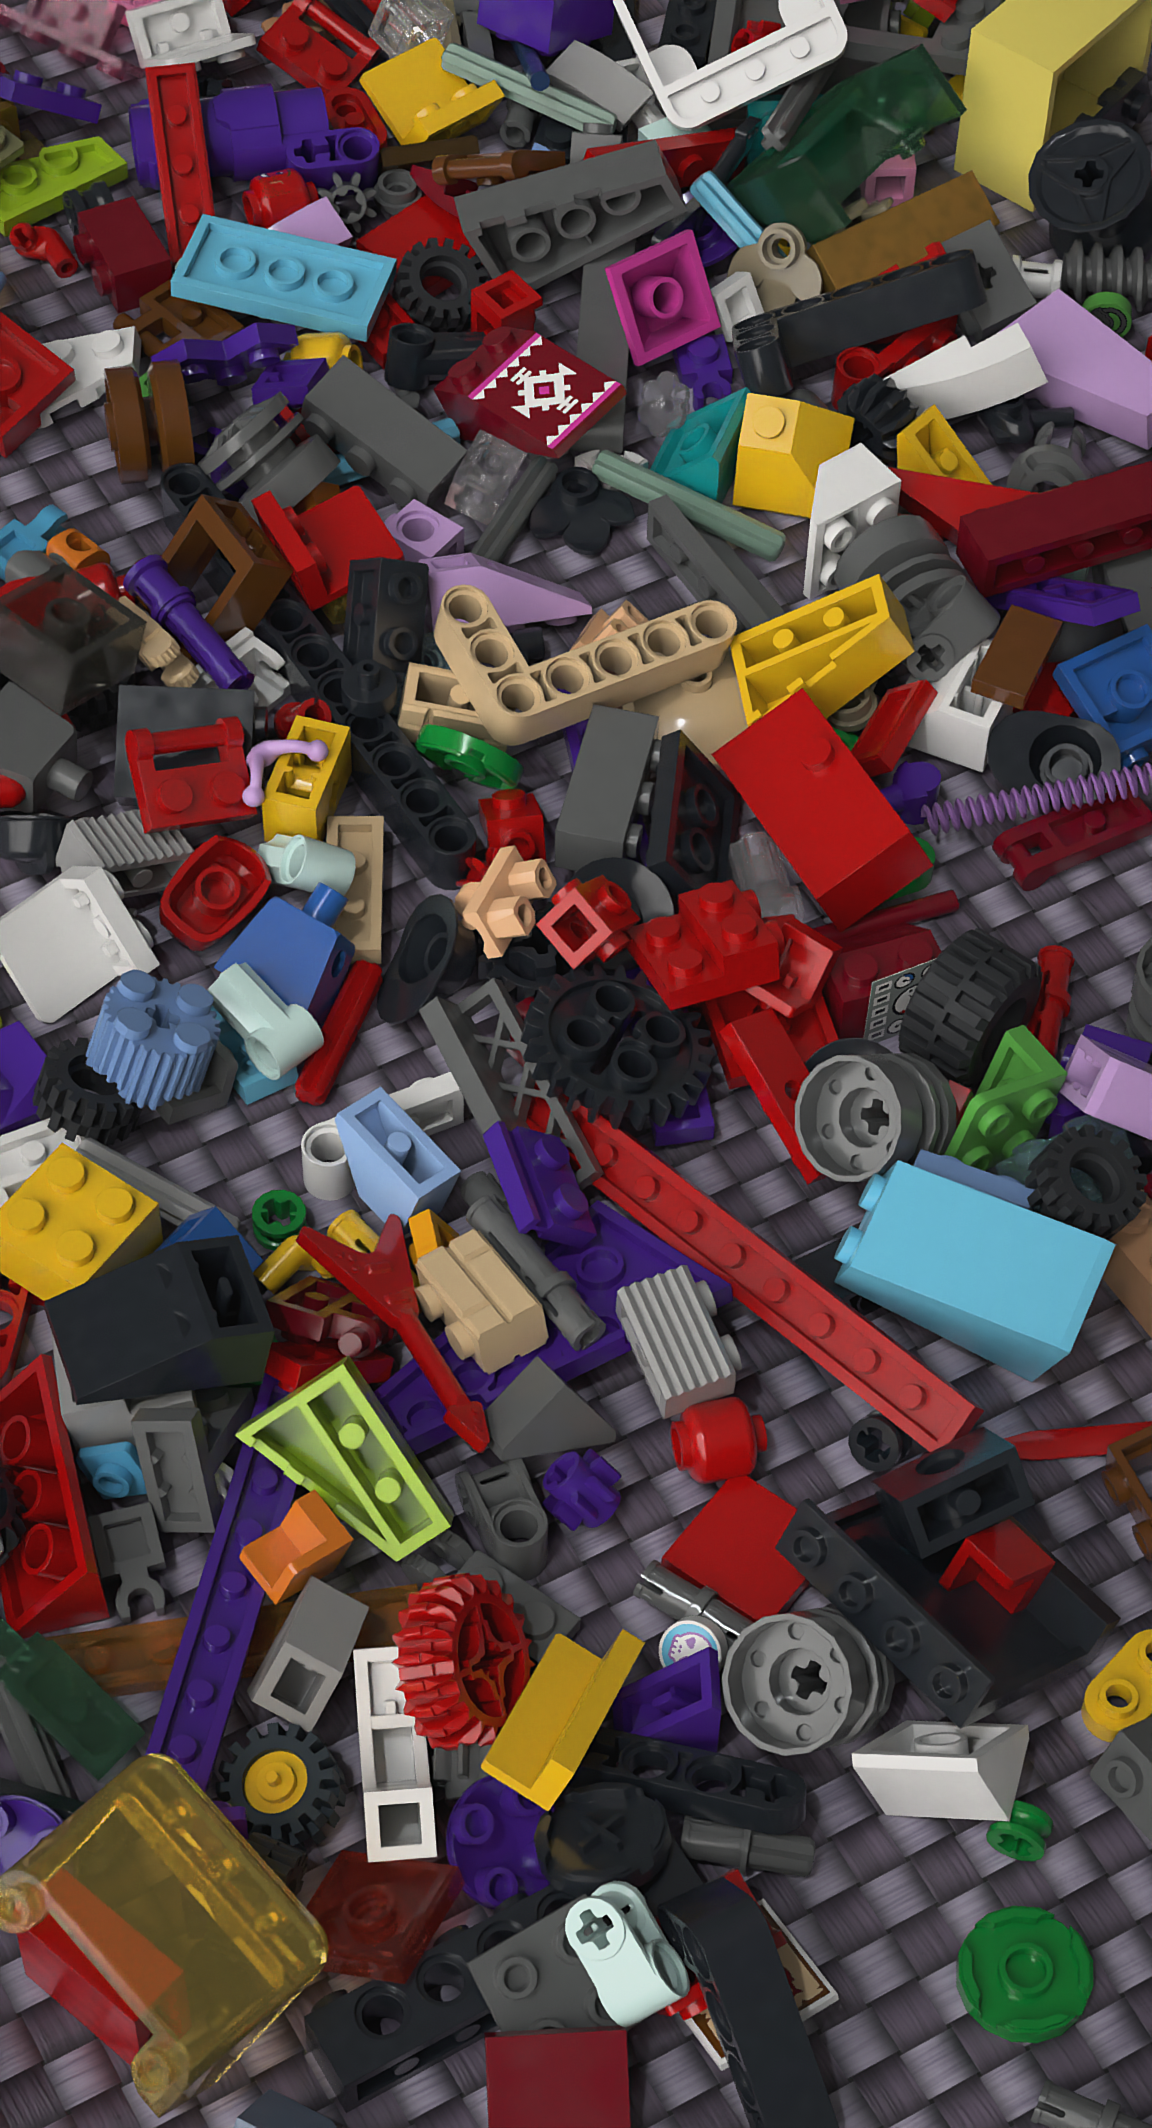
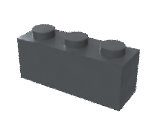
M345 355L334 364L304 397L301 415L304 419L301 423L304 425L306 432L310 436L318 434L326 444H329L345 456L347 463L354 471L360 475L372 477L385 487L389 496L402 507H405L415 499L431 508L461 474L468 450Z
M593 704L555 830L554 867L578 871L585 865L603 858L618 857L627 859L629 857L637 859L643 834V825L637 824L639 815L649 816L655 792V783L649 782L651 773H656V766L659 762L661 740L658 739L659 716Z

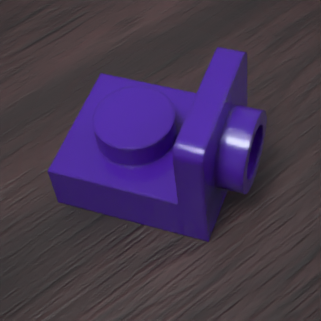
M326 358L280 360L278 363L266 367L251 388L253 404L256 405L281 391L289 400L287 406L290 410L292 408H302L304 397L330 370ZM279 414L273 418L278 425L283 423Z

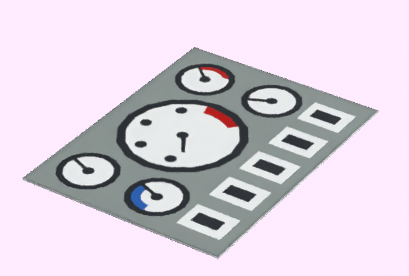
M935 959L872 982L864 1039L878 1043L899 1035L902 1019L910 998Z

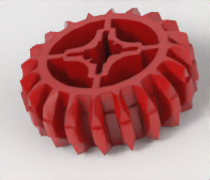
M470 1573L436 1577L433 1581L423 1583L419 1591L409 1593L408 1608L398 1612V1619L402 1630L392 1635L393 1641L398 1646V1658L391 1663L398 1668L400 1682L395 1690L404 1693L406 1702L403 1713L404 1715L415 1717L414 1729L416 1735L427 1736L432 1749L443 1748L445 1751L457 1750L459 1743L469 1746L476 1743L477 1740L480 1747L492 1745L528 1683L530 1669L536 1666L529 1658L528 1646L532 1639L525 1637L522 1629L525 1620L524 1614L513 1612L514 1599L512 1594L502 1593L497 1580H485L482 1574L471 1575Z

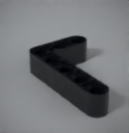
M963 249L950 252L738 322L732 327L733 349L745 387L754 394L778 397L789 392L794 387L792 367L842 352L847 348L857 347L954 316L983 305L987 302V295L974 251L972 249Z

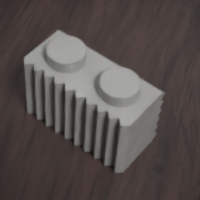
M131 809L124 813L120 812L117 816L111 813L106 818L101 815L97 819L92 816L91 818L83 817L76 821H70L65 827L55 860L56 866H61L62 873L72 866L102 867L103 870L109 871L117 879L124 891V898L164 891L181 865L195 850L179 829L144 834L139 809Z
M680 1265L676 1269H669L664 1274L658 1273L653 1278H645L641 1282H634L629 1287L623 1286L617 1291V1317L621 1322L622 1329L626 1333L627 1340L630 1342L632 1351L635 1353L636 1360L640 1364L646 1383L650 1387L651 1394L663 1419L682 1413L693 1404L716 1400L734 1393L736 1371L742 1369L739 1352L729 1334L719 1337L711 1317L717 1315L712 1292L704 1280L694 1282L687 1265Z

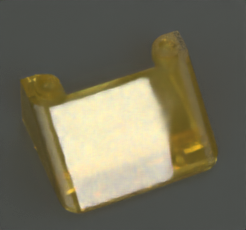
M152 1753L133 1761L0 1876V1929L8 1933H23L39 1925L50 1913L153 2034L134 2057L131 2064V2075L138 2094L158 2118L213 2086L318 1975L327 1961L328 1941L318 1921L181 1765L165 1754Z

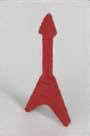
M395 1214L388 1216L372 1253L358 1252L310 1227H302L296 1238L298 1245L381 1320L397 1330L445 1407L446 1413L443 1416V1421L478 1453H483L490 1442L483 1406L478 1401H470L418 1318L419 1307L414 1291L415 1288L400 1218Z

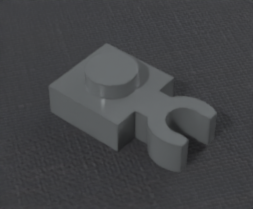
M151 1502L89 1516V1526L103 1584L122 1580V1585L117 1591L115 1600L121 1621L124 1624L132 1623L129 1604L137 1595L151 1597L157 1616L165 1615L166 1599L164 1591L160 1584L148 1575V1573L166 1569Z

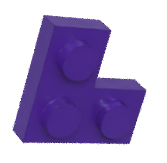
M255 322L223 341L183 338L151 356V361L178 359L184 384L210 379L216 380L219 386H230L245 381L247 373L255 368L268 367L278 363L281 360V354L298 346L299 343L295 325Z

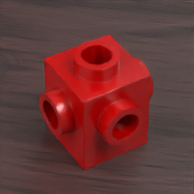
M602 874L585 883L575 878L566 884L552 897L551 901L555 906L536 925L570 966L576 969L598 957L603 963L615 957L630 943L631 940L625 933L640 918L631 908V901L627 893L616 883L608 881Z

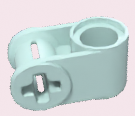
M622 1881L608 1882L601 1885L590 1897L578 1901L570 1909L565 1924V1932L569 1944L576 1951L596 1986L603 2007L618 2025L631 2027L687 1996L690 1990V1981L684 1963L676 1950L668 1943L648 1908L644 1896L636 1887ZM629 1905L630 1911L624 1914L621 1909ZM606 1914L613 1923L609 1926L602 1919ZM591 1926L593 1933L588 1936L584 1935V1930Z

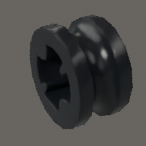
M873 1410L852 1426L849 1432L848 1445L852 1456L858 1464L867 1470L880 1472L888 1470L909 1454L913 1438L879 1411ZM877 1428L882 1431V1441L890 1446L885 1451L879 1449V1438L871 1434Z

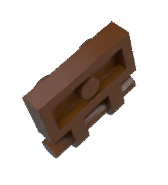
M171 279L139 298L140 317L134 320L126 313H122L113 322L114 330L135 326L141 339V353H145L150 358L183 338L223 341L245 329L244 325L220 307L171 296ZM165 332L172 339L163 343L156 336Z

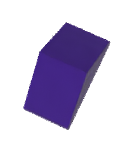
M707 1647L622 1687L613 1701L614 1729L717 1753L721 1720L718 1651Z

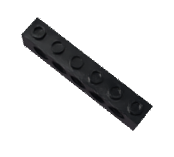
M672 1834V1845L667 1862L651 1881L637 1888L644 1896L647 1906L654 1917L657 1916V1906L703 1884ZM552 1884L530 1896L527 1893L515 1894L499 1904L491 1917L470 1928L467 1925L453 1927L437 1938L433 1948L410 1960L407 1957L393 1959L379 1968L373 1975L372 1980L349 1993L347 1990L341 1989L321 1998L313 2006L311 2013L304 2016L306 2044L344 2111L347 2113L476 2043L484 2038L485 2032L498 2031L499 2028L466 1963L564 1906L576 1897L555 1889ZM629 1905L621 1909L624 1914L630 1911ZM607 1914L602 1917L607 1926L613 1924ZM438 1985H451L461 1992L457 1998L446 2002L434 2000L427 1993ZM380 2017L392 2018L400 2024L396 2031L386 2035L372 2033L366 2028L372 2020Z

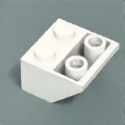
M862 443L819 465L810 519L803 594L809 600L828 590L837 589L834 579L837 562L851 542L866 529L885 519L896 517L898 514L902 480Z
M985 639L982 643L975 646L950 669L947 675L937 681L929 682L938 694L908 743V747L983 773L987 765V742L993 728L1006 716L1014 713L1012 712L1013 706L970 692L972 679L992 642L991 640ZM936 659L933 662H931L934 666L938 665V661ZM911 674L906 684L919 680Z

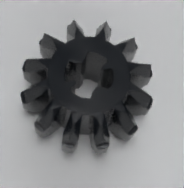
M874 373L868 378H863L859 383H854L843 392V396L837 401L838 410L836 411L837 413L855 418L851 448L862 443L884 465L897 460V434L918 417L916 413L919 409V406L912 403L907 397L908 390L901 391L898 389L891 377L883 380Z

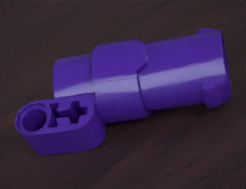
M271 83L225 88L220 90L218 96L200 98L210 178L228 177L232 178L233 182L252 180V178L261 174L294 168L302 175L305 182L312 181L316 189L325 188L330 190L335 185L332 179L333 172H336L341 177L342 182H350L355 172L360 173L358 187L361 191L366 188H374L378 182L380 142L377 136L372 131L361 127L329 130L327 109L321 87L274 92ZM142 99L139 103L130 104L128 107L135 169L139 186L160 190L149 99ZM348 189L345 196L354 195V190Z

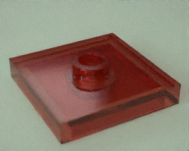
M342 1850L280 1947L286 1964L288 1966L406 1984L465 1884L459 1866L410 1859L368 1862L367 1853Z

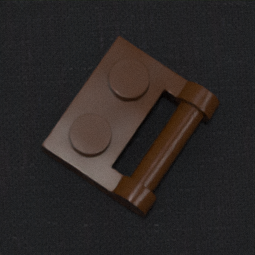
M518 149L507 150L501 153L439 155L433 160L431 170L434 181L441 186L455 185L460 179L476 178L477 186H495L505 183L506 180L512 181L565 166V152Z

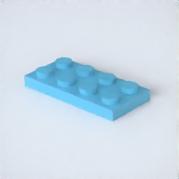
M202 214L170 281L171 296L321 332H341L348 338L367 342L396 276L397 259Z

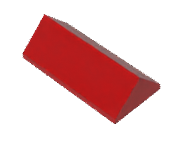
M42 1353L0 1390V1467L12 1471L9 1481L11 1484L20 1487L23 1491V1494L17 1500L28 1510V1512L21 1513L20 1515L27 1530L21 1537L20 1544L13 1550V1555L0 1567V1591L9 1637L19 1640L110 1618L89 1526V1516L78 1465L75 1462L74 1446L61 1416L52 1356Z

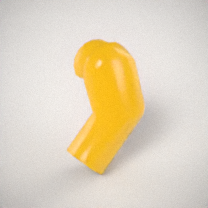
M298 1235L290 1236L284 1240L253 1272V1275L272 1294H275L298 1270H317L325 1279L333 1278L334 1276L296 1242Z

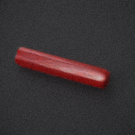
M364 959L353 963L321 1029L324 1045L307 1058L295 1083V1096L302 1103L308 1102L313 1106H320L326 1101L383 981L381 976L382 968L377 963H369Z

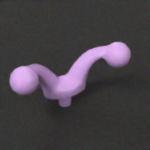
M285 739L266 740L257 744L251 749L246 758V764L250 767L251 780L250 785L242 794L244 803L249 807H257L264 802L265 794L262 789L264 768L271 765L280 755L302 753L307 754L312 761L320 762L328 756L329 750L326 743L322 740L306 742Z

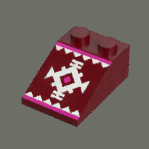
M501 326L490 331L483 338V344L469 357L454 364L449 369L448 376L433 389L448 418L453 419L456 426H458L460 439L557 459L570 449L627 394L622 384L535 331Z

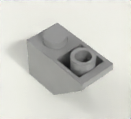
M311 1575L247 1689L251 1701L287 1721L301 1726L308 1732L312 1731L344 1673L369 1607Z

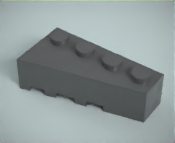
M656 140L453 197L463 234L492 279L513 270L534 290L688 211L677 177Z

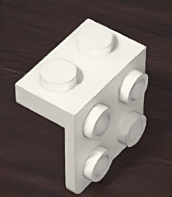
M161 0L125 11L141 69H145V67L195 63L196 71L202 69L200 61L203 63L215 60L218 63L233 61L246 56L245 47L256 44L254 33H231L222 0Z
M72 866L0 917V960L36 1019L40 1022H55L115 977L121 976L122 973L135 969L148 974L160 965L151 950L154 943L150 933L141 922L131 917L122 902L124 891L120 883L109 871L103 870L102 867Z

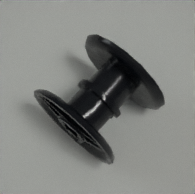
M1101 118L1075 122L1053 134L1036 153L1028 174L1029 197L1038 214L1049 222V241L1059 260H1063L1064 252L1068 253L1074 240L1078 239L1082 240L1085 255L1089 254L1095 242H1102L1105 258H1108L1114 245L1119 244L1122 245L1125 260L1129 259L1135 247H1142L1146 261L1152 254L1151 153L1141 135L1122 122Z

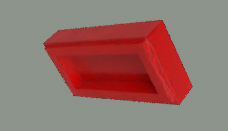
M927 679L888 689L852 748L851 753L869 777L893 771L938 694Z

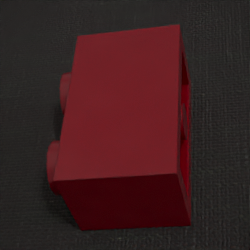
M134 196L77 212L79 234L73 236L77 257L82 265H90L97 292L101 297L108 296L118 314L139 308L140 297L173 277L171 258Z

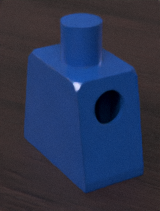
M318 882L302 910L277 896L271 898L219 958L214 968L222 973L235 963L242 964L246 962L287 1006L297 1004L303 1007L312 1015L320 1029H322L355 953V945L332 928L349 900L321 882Z

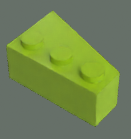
M349 1355L244 1423L235 1434L237 1438L250 1448L253 1446L284 1471L283 1474L296 1484L304 1486L310 1492L315 1489L324 1502L333 1509V1513L396 1562L451 1527L454 1513Z

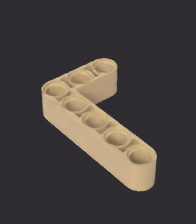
M463 584L450 588L442 597L434 628V639L487 732L494 740L503 745L516 746L589 719L593 704L617 708L715 670L722 665L736 632L737 620L734 612L727 605L713 600L701 601L529 666L487 595L475 586ZM456 619H463L469 623L459 622ZM702 634L709 635V636L712 637V638H708V637H706V636H704V635H702ZM654 652H659L665 656H659ZM481 663H489L495 666V668L486 667ZM605 670L613 671L619 675L610 674ZM557 688L565 689L571 694L562 693L558 691ZM507 707L517 708L522 712H513L507 709Z

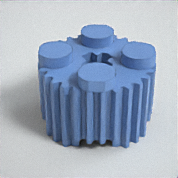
M135 969L122 973L117 986H112L109 993H106L86 1051V1057H88L86 1065L93 1067V1070L100 1075H107L106 1081L108 1083H117V1089L120 1090L118 1094L125 1098V1103L131 1104L135 1102L138 1108L148 1105L151 1110H156V1107L163 1105L165 1100L167 1102L171 1101L173 1096L180 1100L184 1094L190 1096L192 1092H199L221 1029H219L220 1021L215 1019L217 1013L210 1011L214 1001L213 996L203 986L197 984H185L181 987V984L178 982L170 984L168 979L165 978L162 981H158L154 976Z

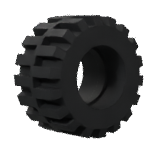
M976 928L975 930L971 929L965 932L939 954L911 996L899 1032L900 1052L914 1053L932 1062L948 1082L952 1080L969 1089L982 1082L1006 1030L1021 1025L1027 1026L1040 994L1043 975L1041 966L982 929Z

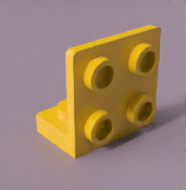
M435 37L363 73L359 79L362 87L400 145L455 138L486 122L505 95L495 79L477 88L475 83L468 85L465 79L443 70L441 67V57L445 49Z

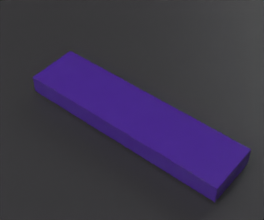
M1061 577L1050 578L985 598L994 608L1009 610L1012 604L1057 620L1093 627L1141 611L1138 592L1131 589Z

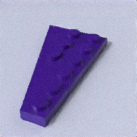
M597 1200L588 1208L597 1235L582 1249L549 1241L544 1246L546 1257L559 1271H567L577 1283L576 1291L589 1308L606 1324L604 1334L595 1344L585 1350L580 1348L579 1351H575L547 1315H544L549 1336L546 1344L522 1357L519 1354L516 1355L512 1363L489 1375L487 1372L484 1373L471 1356L461 1360L451 1347L445 1331L433 1342L470 1401L480 1402L485 1411L536 1356L567 1382L631 1351L630 1342L627 1340L626 1333L622 1329L621 1322L616 1314L617 1291L621 1287H629L634 1282H641L645 1278H653L658 1273L664 1274L669 1269H676L680 1265H687L695 1283L704 1280L708 1284L716 1308H719L734 1301L731 1284ZM414 1358L374 1391V1394L415 1455L458 1435L443 1421L446 1409Z

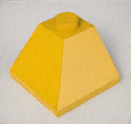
M748 393L738 444L733 506L811 519L819 465L850 449L855 418L802 401Z

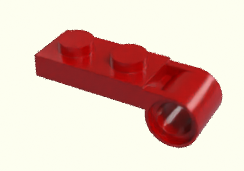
M958 314L905 331L879 354L864 347H851L843 350L836 360L831 392L833 407L838 410L837 401L843 396V392L854 383H859L863 378H868L875 373L884 379L957 340L958 337L955 334Z

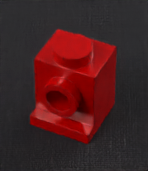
M510 270L471 290V332H484L487 335L490 331L501 326L534 331V324L536 322L534 310L543 306V298L517 273Z

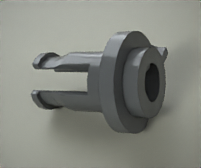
M1052 421L1046 423L1039 429L1034 447L1022 452L1013 462L1007 479V488L1042 493L1069 485L1078 480L1092 478L1091 473L1082 460L1087 448L1086 437L1083 431L1078 426L1073 428L1069 446L1065 448L1050 444L1055 424ZM1043 481H1050L1057 485H1049Z

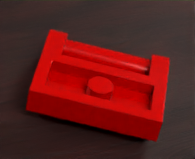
M294 0L288 9L260 38L256 50L306 88L321 87L325 96L331 90L352 87L377 59L384 47V43L373 35L369 38L319 0ZM305 16H308L356 52L355 57L352 59L302 21Z
M237 716L218 718L214 725L151 733L147 728L127 731L125 747L144 834L245 820L257 814L256 807L247 806L242 798L243 791L250 785V778L242 747L244 743L243 727ZM211 747L218 748L220 762L155 770L154 755Z

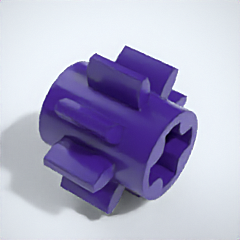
M588 1449L583 1458L574 1451L567 1452L552 1463L544 1476L543 1487L551 1495L542 1502V1506L571 1531H575L581 1522L588 1528H596L605 1523L614 1514L620 1503V1492L613 1485L618 1482L622 1475L592 1449Z

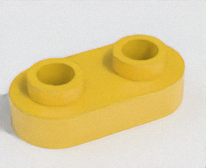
M1152 1629L1135 1634L1090 1682L1086 1689L1081 1707L1082 1719L1087 1729L1103 1741L1111 1743L1121 1729L1152 1716V1661L1147 1657V1654L1152 1653ZM1119 1696L1128 1705L1125 1707H1115L1108 1702L1107 1698Z

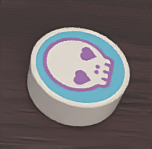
M701 1616L685 1617L674 1623L664 1632L659 1644V1658L664 1668L707 1647H711L718 1651L720 1672L725 1665L728 1652L727 1640L722 1630L713 1621Z

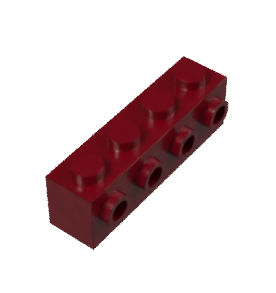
M1152 461L1135 466H1127L1111 473L1086 480H1078L1066 486L1038 494H1030L1021 499L990 508L978 509L972 513L960 516L956 555L978 591L986 598L1152 549Z

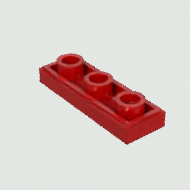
M771 1007L730 1022L720 1031V1034L730 1049L734 1061L741 1068L760 1101L764 1113L769 1117L791 1155L794 1165L799 1169L807 1185L828 1177L817 1171L803 1154L795 1132V1103L802 1082L810 1072Z

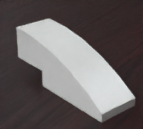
M1019 323L1006 328L973 347L970 346L964 335L883 379L891 377L898 389L901 391L908 390L907 397L909 400L919 406L916 413L917 416L935 404L945 419L987 409L1048 383Z

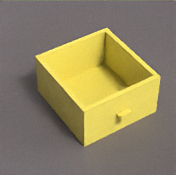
M1006 0L971 29L954 170L961 174L972 170L979 184L1033 213L1036 208L1029 197L1028 174L1039 149L1053 134L1073 124L1082 112L1094 117L1103 108L1097 105L1098 97L1108 87H1112L1118 77L1130 66L1147 73L1152 45V0Z

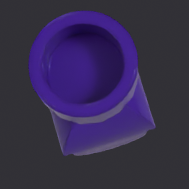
M906 760L898 766L894 773L892 785L880 791L905 824H924V819H927V817H921V808L924 804L927 805L932 814V806L938 801L941 774L934 765L928 762L919 761L909 764Z

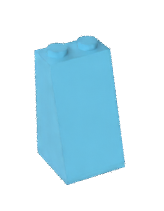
M897 1160L883 1176L874 1173L868 1181L858 1203V1206L866 1209L858 1229L853 1226L848 1228L835 1253L834 1259L842 1262V1266L834 1282L1033 1382L1070 1354L1116 1244Z

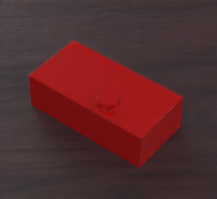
M803 688L711 754L840 933L934 866L909 828Z

